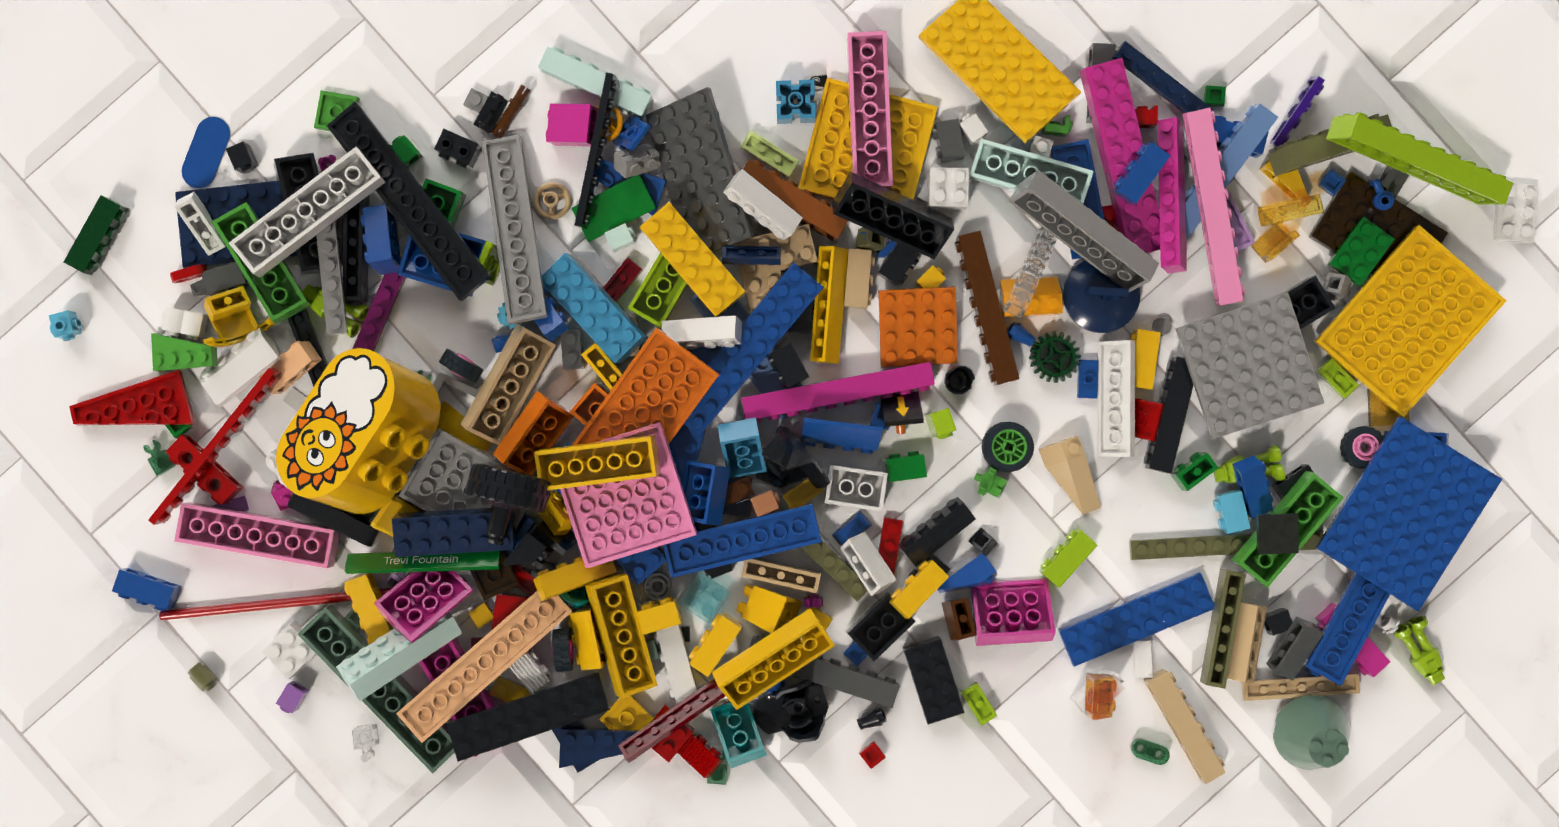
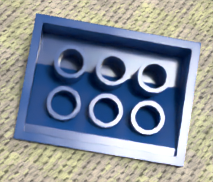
M459 233L479 259L486 240ZM409 235L397 275L452 291Z
M803 418L801 441L804 442L805 446L816 447V443L824 444L823 448L835 449V446H843L842 450L854 452V448L862 449L861 453L873 454V450L878 451L883 427Z

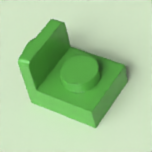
M1066 115L1063 118L1062 125L1058 121H1050L1042 129V134L1065 137L1072 130L1073 121H1070L1071 115Z

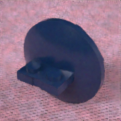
M1085 260L1078 264L1068 275L1063 288V302L1069 317L1079 327L1093 333H1109L1124 327L1134 317L1140 303V287L1129 292V289L1121 288Z

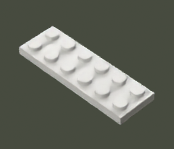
M1135 340L1098 342V456L1135 457Z

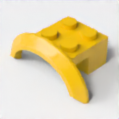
M240 286L205 298L204 308L219 339L210 337L204 339L203 342L212 347L234 345L245 340L250 332L256 331L258 328L265 332L274 326L275 323L269 317L258 326L250 310L251 301L244 287Z

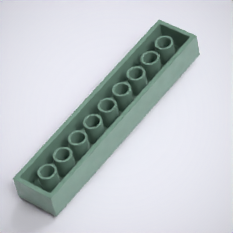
M333 605L325 607L298 633V636L345 684L346 682L336 666L341 664L343 660L358 653L360 649L368 646L367 640ZM399 675L362 701L433 774L455 753L447 725L444 723L423 743L420 742L396 714L419 694Z

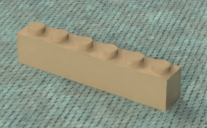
M1161 669L1153 674V678L1144 679L1143 681L1199 779L1207 784L1225 774L1223 760L1219 755H1215L1213 751L1215 746L1203 734L1206 731L1200 722L1197 723L1194 716L1196 713L1190 705L1187 706L1184 700L1186 696L1182 689H1178L1175 685L1177 680L1173 673Z

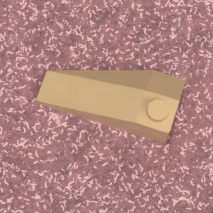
M1072 436L1038 449L1045 468L1051 473L1082 514L1101 508L1079 436Z

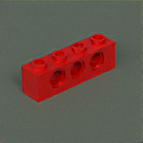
M181 435L167 449L166 453L174 464H179L184 469L183 473L185 474L204 449L189 435ZM189 453L192 455V461L190 463L187 460V455ZM217 461L210 463L206 468V474L196 480L198 482L197 486L203 491L212 495L211 499L221 505L229 504L244 488ZM217 479L220 481L219 489L215 487V481Z

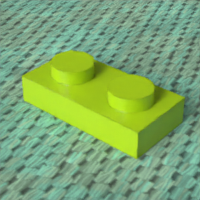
M1329 358L1316 371L1343 399H1346L1359 386L1333 358Z
M977 682L961 691L962 696L981 726L998 716Z

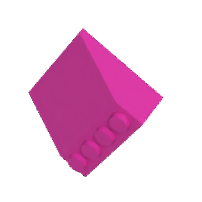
M455 571L411 572L374 604L379 613L406 639L413 643L469 596L473 589Z
M1047 579L992 582L989 585L984 584L983 586L971 588L973 622L977 634L975 636L976 646L1053 641L1056 631Z

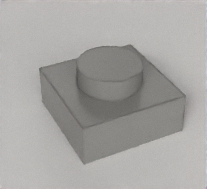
M471 88L463 105L479 113L488 96Z

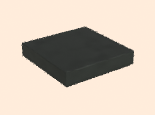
M1297 513L1256 515L1257 554L1299 553Z

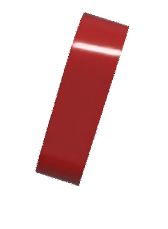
M199 264L170 273L171 281L176 284L200 278L203 272L207 270L205 264Z

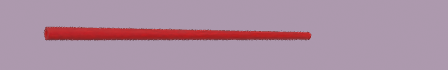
M393 587L379 589L381 595H385ZM346 592L166 610L160 611L159 618L160 620L348 602L352 600L350 595L348 596Z

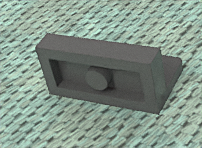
M1387 166L1379 180L1384 191L1392 193L1395 199L1409 175Z

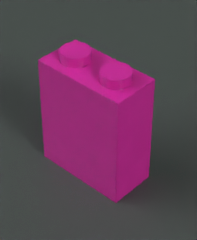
M550 104L547 114L546 142L555 146L591 147L598 108L591 104Z

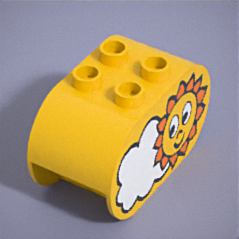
M355 348L340 353L328 364L278 443L276 465L281 480L290 491L301 497L351 513L366 514L382 508L393 498L395 493L405 487L408 481V473L413 465L429 449V441L434 435L440 419V400L434 385L423 375L403 367L374 351Z

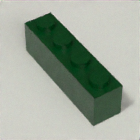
M100 195L63 262L84 274L92 275L96 272L102 256L108 252V246L111 240L117 236L118 228L125 221L129 209L108 197Z

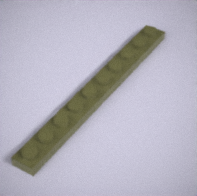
M1316 530L1300 550H1317L1315 547L1323 536L1322 530ZM1253 533L1129 540L1130 560L1236 554Z

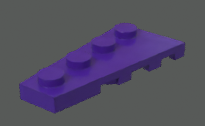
M1320 76L1310 77L1307 82L1310 86L1301 91L1298 96L1300 102L1291 107L1287 115L1289 117L1288 121L1284 120L1270 144L1278 147L1289 140L1290 136L1288 134L1292 128L1296 129L1300 124V117L1303 112H1307L1311 108L1313 97L1315 95L1318 96L1323 90L1324 85L1322 84L1325 81Z

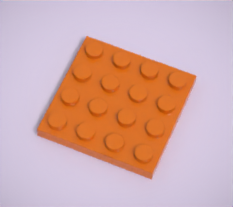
M955 286L878 290L881 367L910 366L931 362V364L957 363Z

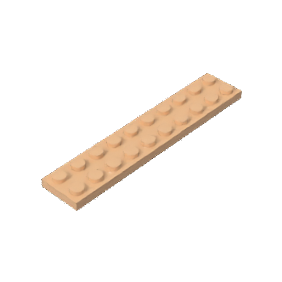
M536 591L396 714L420 742L423 743L573 611L559 595L541 601L538 591Z

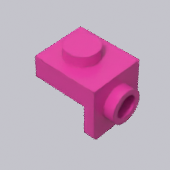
M277 480L273 483L271 494L280 511L289 508L287 503L293 492Z

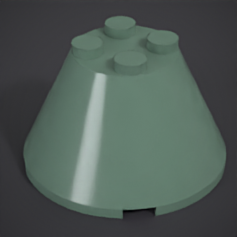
M1312 694L1303 695L1288 702L1278 713L1275 719L1273 741L1278 753L1291 765L1309 770L1330 768L1340 763L1348 755L1350 739L1349 719L1342 707L1326 696H1313Z

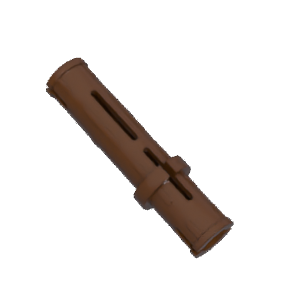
M520 85L513 99L510 98L508 107L493 131H491V134L496 136L498 133V138L503 137L519 109L522 110L524 107L522 104L529 93H531L530 89L526 88L524 91L525 86Z

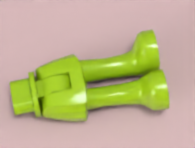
M307 284L303 292L311 303L310 307L321 318L325 317L322 287H313ZM345 301L346 313L358 321H364L370 307L366 304L355 306ZM347 317L348 333L346 335L354 338L360 331L361 324Z
M1272 445L1265 453L1255 457L1264 463L1281 461V452L1278 445ZM1238 455L1221 463V466L1213 472L1216 483L1224 481L1225 483L1237 484L1232 464L1245 458L1242 455ZM1276 463L1266 466L1265 476H1271L1276 481L1285 480V471L1282 464Z
M1414 617L1407 620V624H1400L1393 635L1397 639H1401L1410 651L1412 658L1409 661L1424 678L1428 679L1431 685L1444 680L1440 652L1438 648L1431 645L1424 632V628L1428 625L1427 617ZM1412 632L1422 647V651L1418 649L1411 636Z

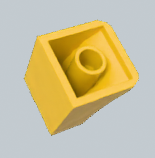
M395 493L393 498L380 509L370 525L392 537V518L396 513L425 512L420 507L399 496L400 493Z
M746 585L743 594L749 597L748 602H740L736 611L742 615L743 619L769 633H773L797 617L801 607V600L764 587Z

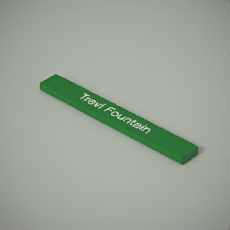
M486 551L395 557V552L347 554L344 571L346 574L495 570L500 569L502 552Z

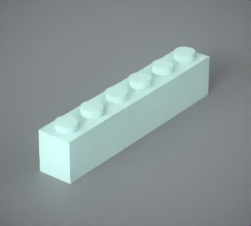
M547 46L538 65L540 72L599 100L601 99L606 72L610 73L608 71H605V73L599 71V68L594 64L588 63L586 65L582 63L581 59L575 55L569 57L564 54L563 50L555 46L553 49ZM625 79L619 80L618 91L614 94L615 107L644 120L653 101L650 92L641 87L640 89L633 87V84Z

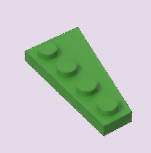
M151 333L153 371L218 366L217 347Z

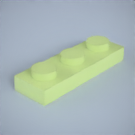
M753 131L749 132L740 146L743 150L788 178L799 163V160Z

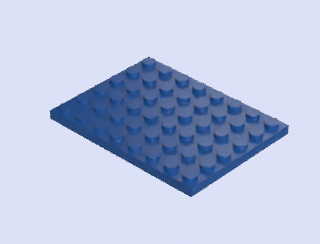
M1397 417L1315 548L1419 612L1501 483L1502 478L1406 419Z

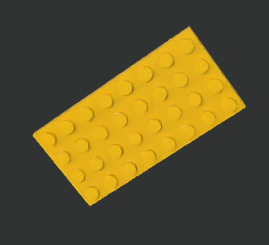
M958 0L918 36L1025 144L1081 94V91L988 0Z

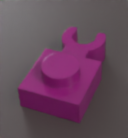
M808 593V597H804V606L807 608H821L823 606V596H819V593Z

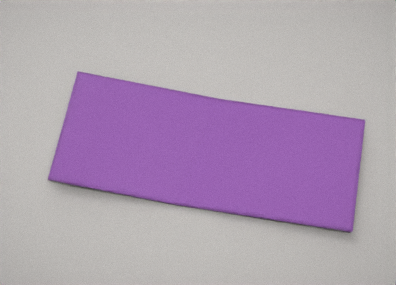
M245 496L232 499L229 504L211 505L243 512L249 510Z

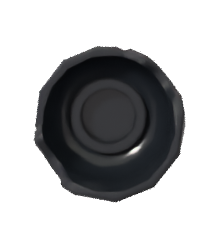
M954 366L945 374L944 384L949 392L955 395L964 394L972 388L975 376L972 370L966 366Z

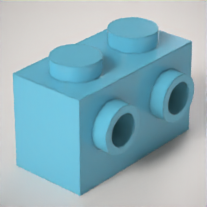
M1233 490L1214 495L1213 505L1215 511L1219 512L1220 519H1218V525L1220 530L1230 534L1251 528L1242 491Z

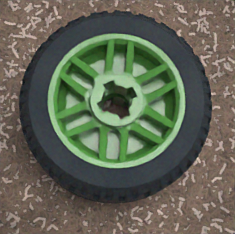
M1000 422L990 427L985 433L981 445L982 454L986 462L998 471L1014 472L1022 469L1029 463L1033 456L1034 442L1031 434L1024 426L1016 422ZM1006 443L1011 445L1009 450H1005Z

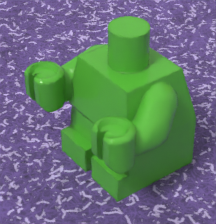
M990 467L984 475L976 473L974 480L980 482L978 494L984 496L989 493L1000 499L1008 481L997 476V469Z

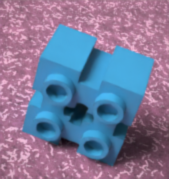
M814 79L799 80V85H791V80L776 81V101H781V104H777V124H792V119H800V123H815V102L810 103V100L815 98ZM793 99H797V101L801 103H798V105H794L791 102H793Z

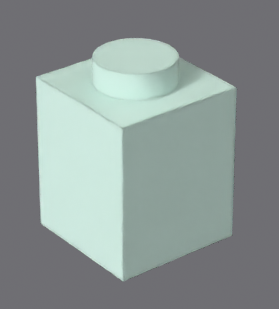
M626 223L605 232L614 253L635 243L633 238L636 235L632 227L628 228Z

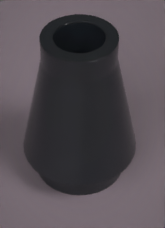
M875 707L857 719L861 730L882 726L883 723L887 722L881 707L878 709Z

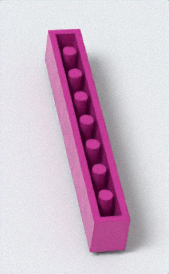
M1177 117L1158 120V147L1171 155L1159 171L1161 268L1168 274L1187 271L1184 125Z

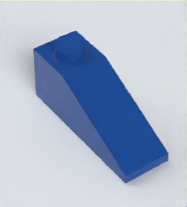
M981 553L950 576L937 590L939 593L979 587L984 584L989 585L996 580L995 576L998 574L985 555Z

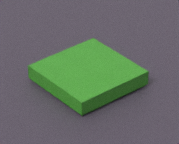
M321 90L314 128L330 131L327 125L353 102L359 103L360 98Z

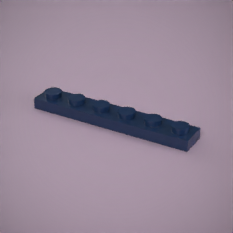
M1122 42L1112 57L1114 60L1123 58L1124 67L1182 113L1211 108L1128 42Z

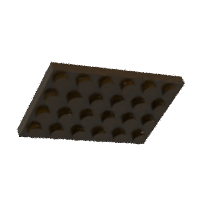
M1349 172L1345 178L1346 182L1332 198L1308 237L1335 253L1359 219L1364 216L1395 239L1369 274L1372 276L1416 225L1424 228L1441 244L1448 232L1394 199V204L1391 208L1387 210L1376 209L1372 203V198L1376 194L1374 186H1371L1369 182L1355 173ZM1386 197L1382 198L1383 204L1387 203Z

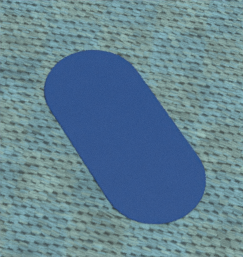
M208 117L199 123L185 157L181 172L184 181L191 187L203 188L208 186L213 181L230 138V129L227 123L218 117Z

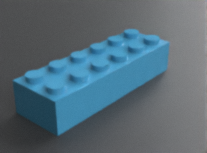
M564 253L542 275L543 286L615 364H622L648 338L573 255Z

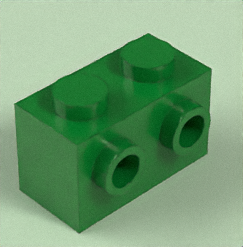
M1196 452L1189 457V462L1186 464L1181 463L1173 469L1175 472L1171 474V477L1182 491H1189L1219 468L1207 452Z

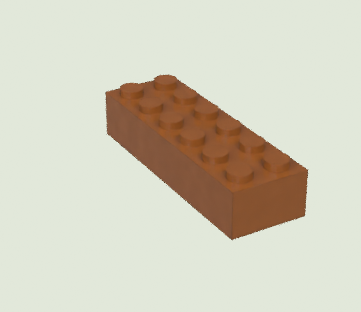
M748 160L743 170L803 218L800 223L803 225L809 224L810 229L834 243L838 242L849 221L834 215L833 208L830 207L831 204L823 199L817 200L812 192L806 189L804 191L797 188L798 185L789 179L787 181L781 179V175L772 169L770 171L764 169V165L761 162Z

